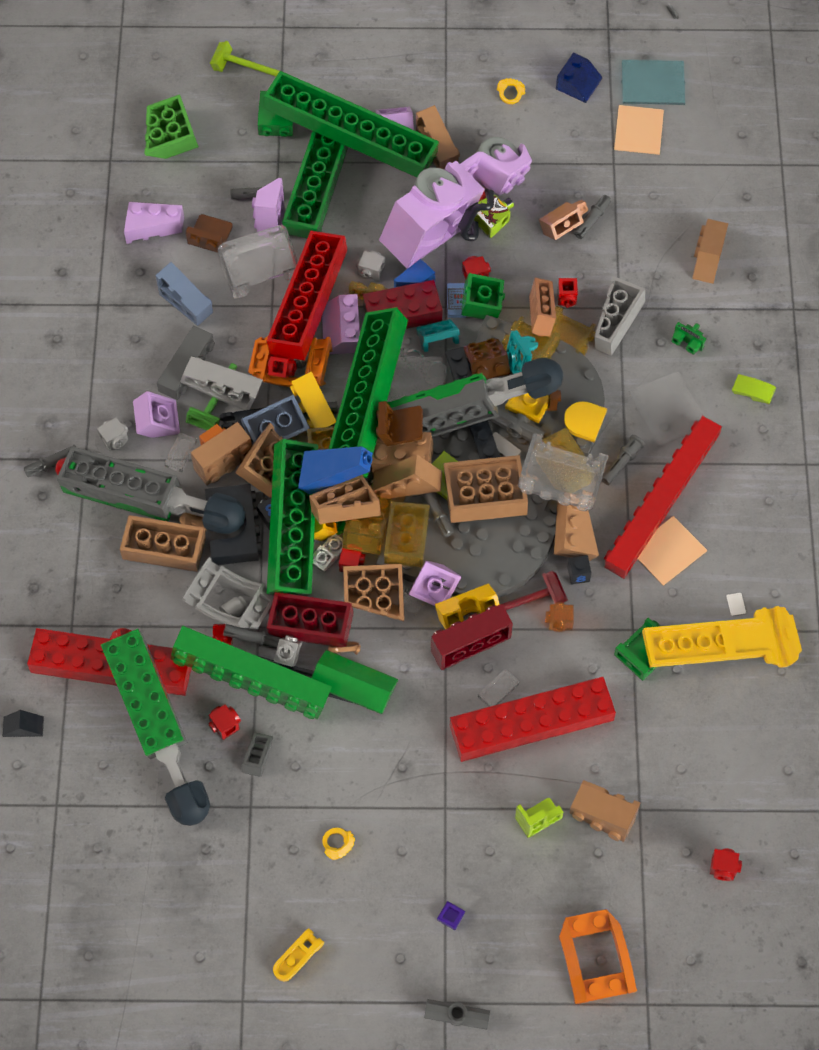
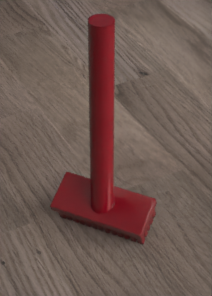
M550 571L542 574L548 588L505 602L502 605L505 610H509L551 595L554 604L562 606L568 599L557 573Z

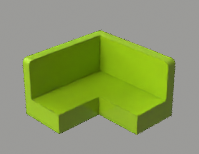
M546 798L526 811L521 804L516 807L515 819L527 838H530L562 819L564 812L560 806L556 807L550 798Z

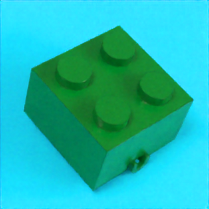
M469 273L464 284L461 315L478 319H485L486 315L498 319L502 311V301L505 298V293H503L504 280Z

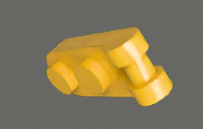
M308 928L274 964L273 972L276 979L283 982L289 981L325 942L321 938L317 939L313 935L314 932ZM307 941L312 944L309 948L304 945Z

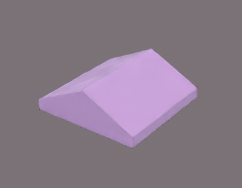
M425 561L409 595L435 606L436 603L451 598L461 576L443 564ZM437 582L440 586L433 585L432 583ZM443 585L450 588V590L443 588Z

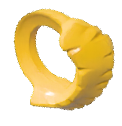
M505 78L499 81L496 90L499 91L500 99L504 103L515 104L525 94L526 89L521 81ZM508 86H514L517 90V96L512 100L506 99L503 94Z
M342 828L329 829L322 839L326 856L332 860L345 856L354 845V835L351 834V831H345ZM332 834H340L344 838V845L341 848L337 849L328 845L327 840Z

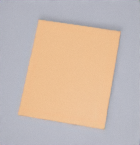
M619 105L614 150L660 155L664 110Z
M673 516L656 530L638 557V560L664 586L706 553L707 549Z

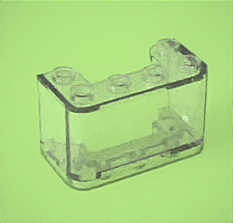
M533 433L518 483L521 491L525 494L533 493L539 495L545 500H556L565 506H576L581 511L592 509L609 455L599 453L597 458H592V454L585 457L552 447L549 441L545 444L542 441V435Z

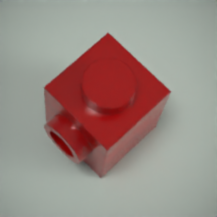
M343 543L339 560V572H343V567L364 565L366 554H363L362 546L356 543Z

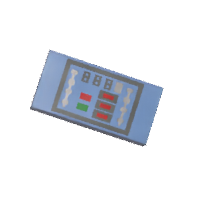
M447 283L448 318H466V316L461 315L465 283Z

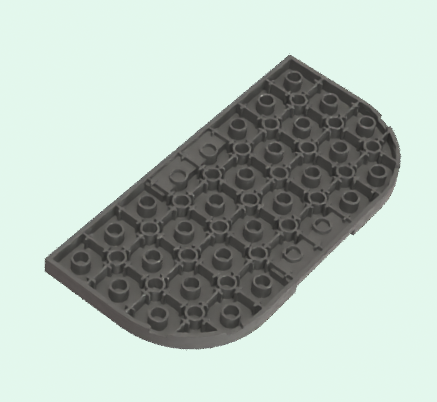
M486 315L475 343L486 341L489 338L499 339L506 351L511 331L517 330L521 337H535V342L539 344L535 350L531 351V361L538 358H549L556 361L562 368L563 383L558 389L561 390V402H558L557 411H546L539 424L530 420V423L547 431V435L540 446L522 437L519 439L514 438L508 434L506 429L491 422L490 419L488 420L492 434L497 432L521 450L519 455L528 499L527 515L451 523L448 501L437 492H434L444 513L448 515V521L453 529V534L446 537L442 535L438 525L434 523V517L422 494L405 497L376 565L402 564L403 579L414 583L425 561L443 564L461 576L452 597L489 583L499 598L517 591L540 571L555 540L558 499L568 493H574L594 442L576 437L569 432L564 423L565 412L569 406L576 402L584 401L604 407L605 401L602 382L591 362L576 348L553 337L537 336L530 329ZM510 370V374L503 375V376H499V377H495V378L507 377V376L513 375V373H512V371ZM508 399L503 404H500L498 406L505 409V405ZM469 426L433 437L432 463L443 451L457 461L480 459ZM499 452L500 457H506ZM437 582L432 583L433 585L440 586ZM443 585V588L450 590V588Z

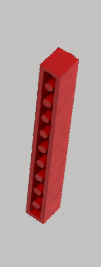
M703 415L699 421L696 420L691 427L692 432L690 435H685L681 442L682 447L675 450L672 455V462H667L662 472L664 474L662 477L656 478L652 492L648 491L646 493L643 505L636 508L633 514L635 517L632 521L628 520L623 529L625 532L622 536L618 535L614 542L615 547L613 550L609 549L604 557V560H606L604 568L625 579L719 437L722 429L721 425Z

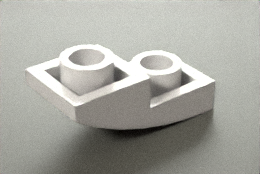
M336 534L330 536L323 546L320 545L314 552L313 564L325 572L341 556L343 543L348 544V542Z

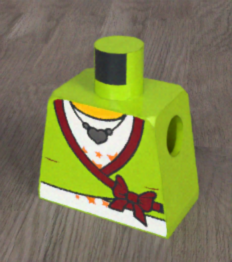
M494 195V207L489 211H479L474 221H477L478 226L489 238H492L510 221L509 209L514 207V203L510 198L501 201ZM487 198L479 201L478 204L487 203Z

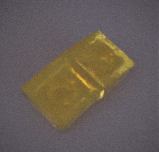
M351 281L349 284V295L357 294L358 299L363 300V294L388 288L373 282L366 287L363 283Z

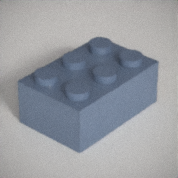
M294 395L241 419L246 433L251 438L252 445L270 423L275 427L274 430L279 437L282 436L283 439H289L310 429Z

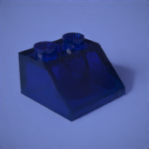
M573 52L557 76L556 90L587 103L601 82L602 76L589 59Z

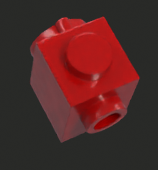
M470 256L462 262V273L465 280L469 273L489 277L491 268L489 263L485 262L483 256Z
M559 278L557 289L558 305L566 308L576 305L578 296L577 278Z
M270 356L268 375L284 378L295 375L297 364L294 359Z
M226 704L217 706L208 715L210 719L209 727L213 733L218 732L222 740L240 730L238 723L241 720L231 706L227 707Z
M729 848L715 849L712 854L710 874L714 875V878L717 880H734L736 874L740 873L742 868V861L739 860L740 853H735L734 850Z

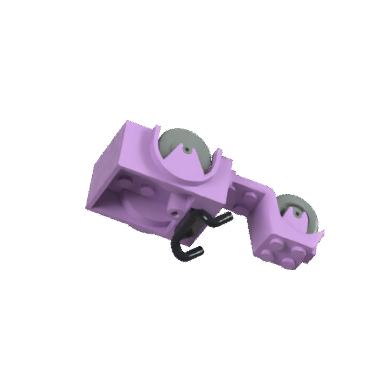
M491 137L483 141L477 153L461 164L454 161L453 163L448 162L445 170L435 167L423 170L418 175L415 186L412 187L411 191L395 202L379 241L407 269L460 231L463 239L475 241L479 235L478 222L474 221L479 211H489L494 207V193L499 196L503 193L507 194L512 190L513 186L516 184L520 185L525 180L524 175L530 170L532 162L525 145L521 143L517 149L513 143L504 138ZM484 186L489 189L487 191V203L478 204L485 190L482 187Z

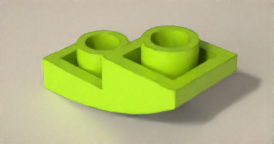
M738 374L732 392L751 397L753 401L770 404L776 387L767 382Z

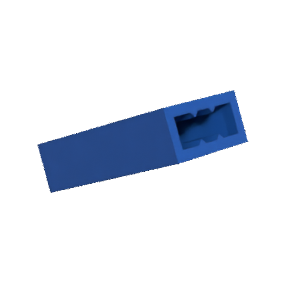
M362 446L304 451L298 488L308 494H314L368 473L373 461V453Z

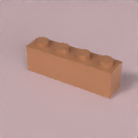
M535 278L529 295L532 333L541 337H550L556 319L553 281Z

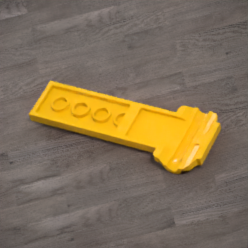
M779 606L771 609L763 607L756 610L753 615L754 618L649 627L642 630L650 668L763 657L767 664L783 668L792 665L798 660L802 648L793 615H790L785 607Z

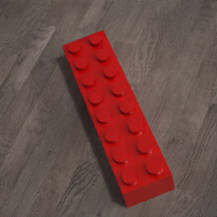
M310 231L266 340L270 355L305 361L347 253L345 236Z
M36 628L27 663L31 673L117 686L101 647V644L109 641L108 638ZM147 644L167 693L186 696L192 668L186 665L179 666L170 659L173 648Z
M599 677L450 717V728L460 761L463 762L614 721L616 711L604 677Z

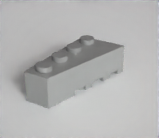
M612 276L602 316L595 333L596 350L612 356L645 303V288Z
M192 356L180 380L181 383L241 410H250L263 379Z

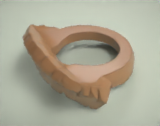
M349 641L347 642V647L329 646L328 651L335 654L353 651L357 655L361 647L359 643Z

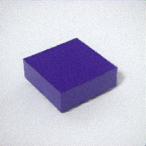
M447 901L437 921L456 930L465 911Z

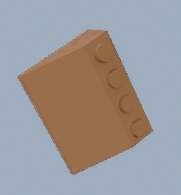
M520 455L443 463L451 523L527 515L528 499Z

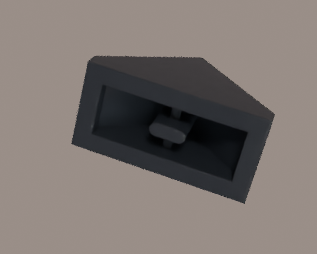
M18 710L4 716L2 736L43 737L44 716L23 710Z

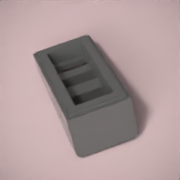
M253 733L242 762L243 773L258 777L262 776L273 736ZM256 741H257V742L266 743V744H265V745L256 744Z

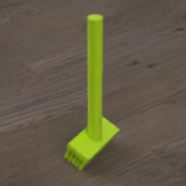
M228 41L219 42L210 61L213 70L223 72L227 61L275 77L279 73V70L230 55L233 49Z

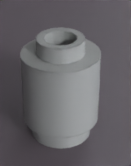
M239 596L219 606L221 612L239 618L248 605L244 598Z

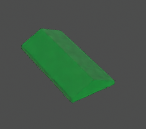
M325 650L319 659L312 675V679L331 686V694L379 714H383L398 682L397 678L328 650Z

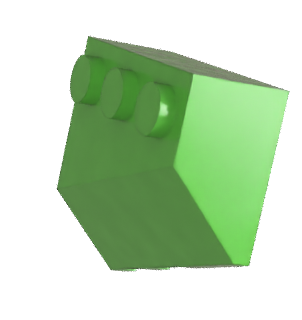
M180 94L147 106L146 148L144 152L146 156L167 159L199 147Z

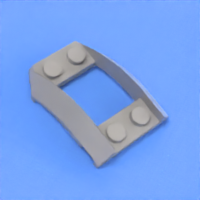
M208 557L182 597V600L201 613L222 623L241 628L258 629L270 609L274 597L273 595L266 594L267 589L264 582L260 584L245 579L222 565L219 567ZM215 582L230 590L252 597L241 618L221 612L204 602Z

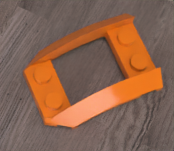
M268 336L255 340L248 373L263 379L262 382L287 387L292 386L291 381L299 377L284 378L268 375V361L270 356H272L269 354L266 342ZM314 337L310 346L305 374L312 371L319 387L326 385L324 381L329 353L333 352L330 337H326V339Z
M607 909L565 917L559 940L565 956L575 1004L636 992V983L620 923ZM611 930L622 972L583 980L572 938Z

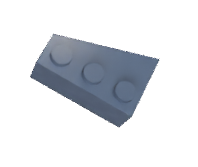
M172 262L155 275L159 295L197 326L213 313L212 301L207 296H204Z

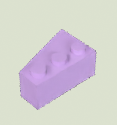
M129 202L124 228L126 244L138 239L148 240V237L157 235L162 237L182 233L184 223L182 205Z

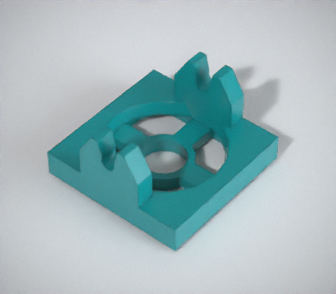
M450 319L416 328L424 352L429 351L428 343L452 337L453 343L459 344V328Z
M517 330L511 331L506 350L509 368L513 374L522 372L521 369L525 362H529L532 359L531 351L535 350L539 344L535 342V337H521Z

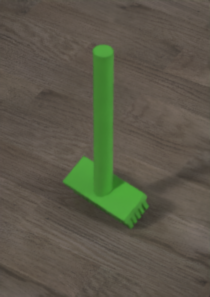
M231 363L229 369L236 370L237 365ZM212 397L204 412L190 407L186 415V423L205 430L210 429L216 424L219 425L220 418L211 415L219 399Z

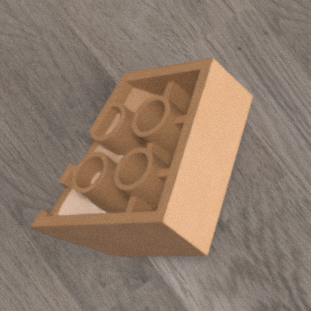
M272 423L266 427L254 442L236 471L237 475L268 497H272L274 444L283 439L282 436L279 437Z
M402 564L343 567L344 602L352 603L353 608L404 621Z
M583 780L569 813L577 821L589 823L590 827L594 830L606 832L611 839L624 842L635 822L641 803L635 800L633 803L627 802L623 795L617 793V795L612 796L605 788Z

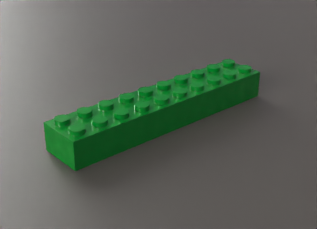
M279 71L264 95L265 110L414 177H418L423 170L429 168L438 153L439 141L285 72Z
M397 307L366 312L329 449L362 446L371 453H374L378 438L376 434V427H378L376 412L379 410V402H387L408 323L407 318ZM368 473L363 474V477L367 478Z

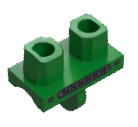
M678 322L675 326L671 342L679 346L683 341L688 343L686 350L694 355L698 350L702 351L704 349L707 338L703 337V333L699 331L700 325L698 323L692 327L689 324L685 326Z

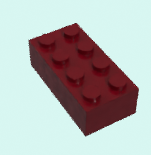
M434 280L363 294L365 314L366 312L397 307L408 320L406 329L440 322L443 318V309Z
M275 592L267 624L269 635L286 638V635L298 638L297 641L347 647L354 614L352 603Z
M502 604L498 606L492 605L485 612L472 614L463 622L457 621L448 629H440L434 632L431 636V653L442 671L511 639L513 623Z

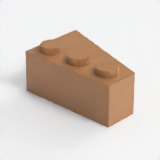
M707 219L706 226L702 225L694 254L697 261L692 279L714 284L729 223Z
M414 455L375 471L372 490L383 499L441 491L442 471L419 455Z

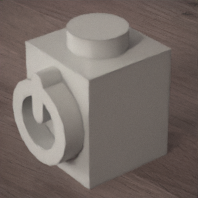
M364 251L362 257H358L356 263L358 275L366 279L379 281L385 267V257L377 251Z
M117 417L107 420L102 426L97 428L100 439L109 451L121 448L128 440L126 433L128 428L124 422L120 423Z
M286 635V638H280L274 662L291 667L296 666L302 645L301 642L297 641L298 638Z

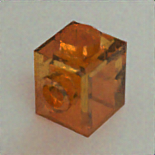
M561 602L550 604L549 611H545V623H549V630L555 632L572 630L574 624V605H565Z

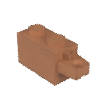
M583 200L573 204L566 202L540 218L539 222L543 234L557 240L584 223L582 215L588 211L586 202Z

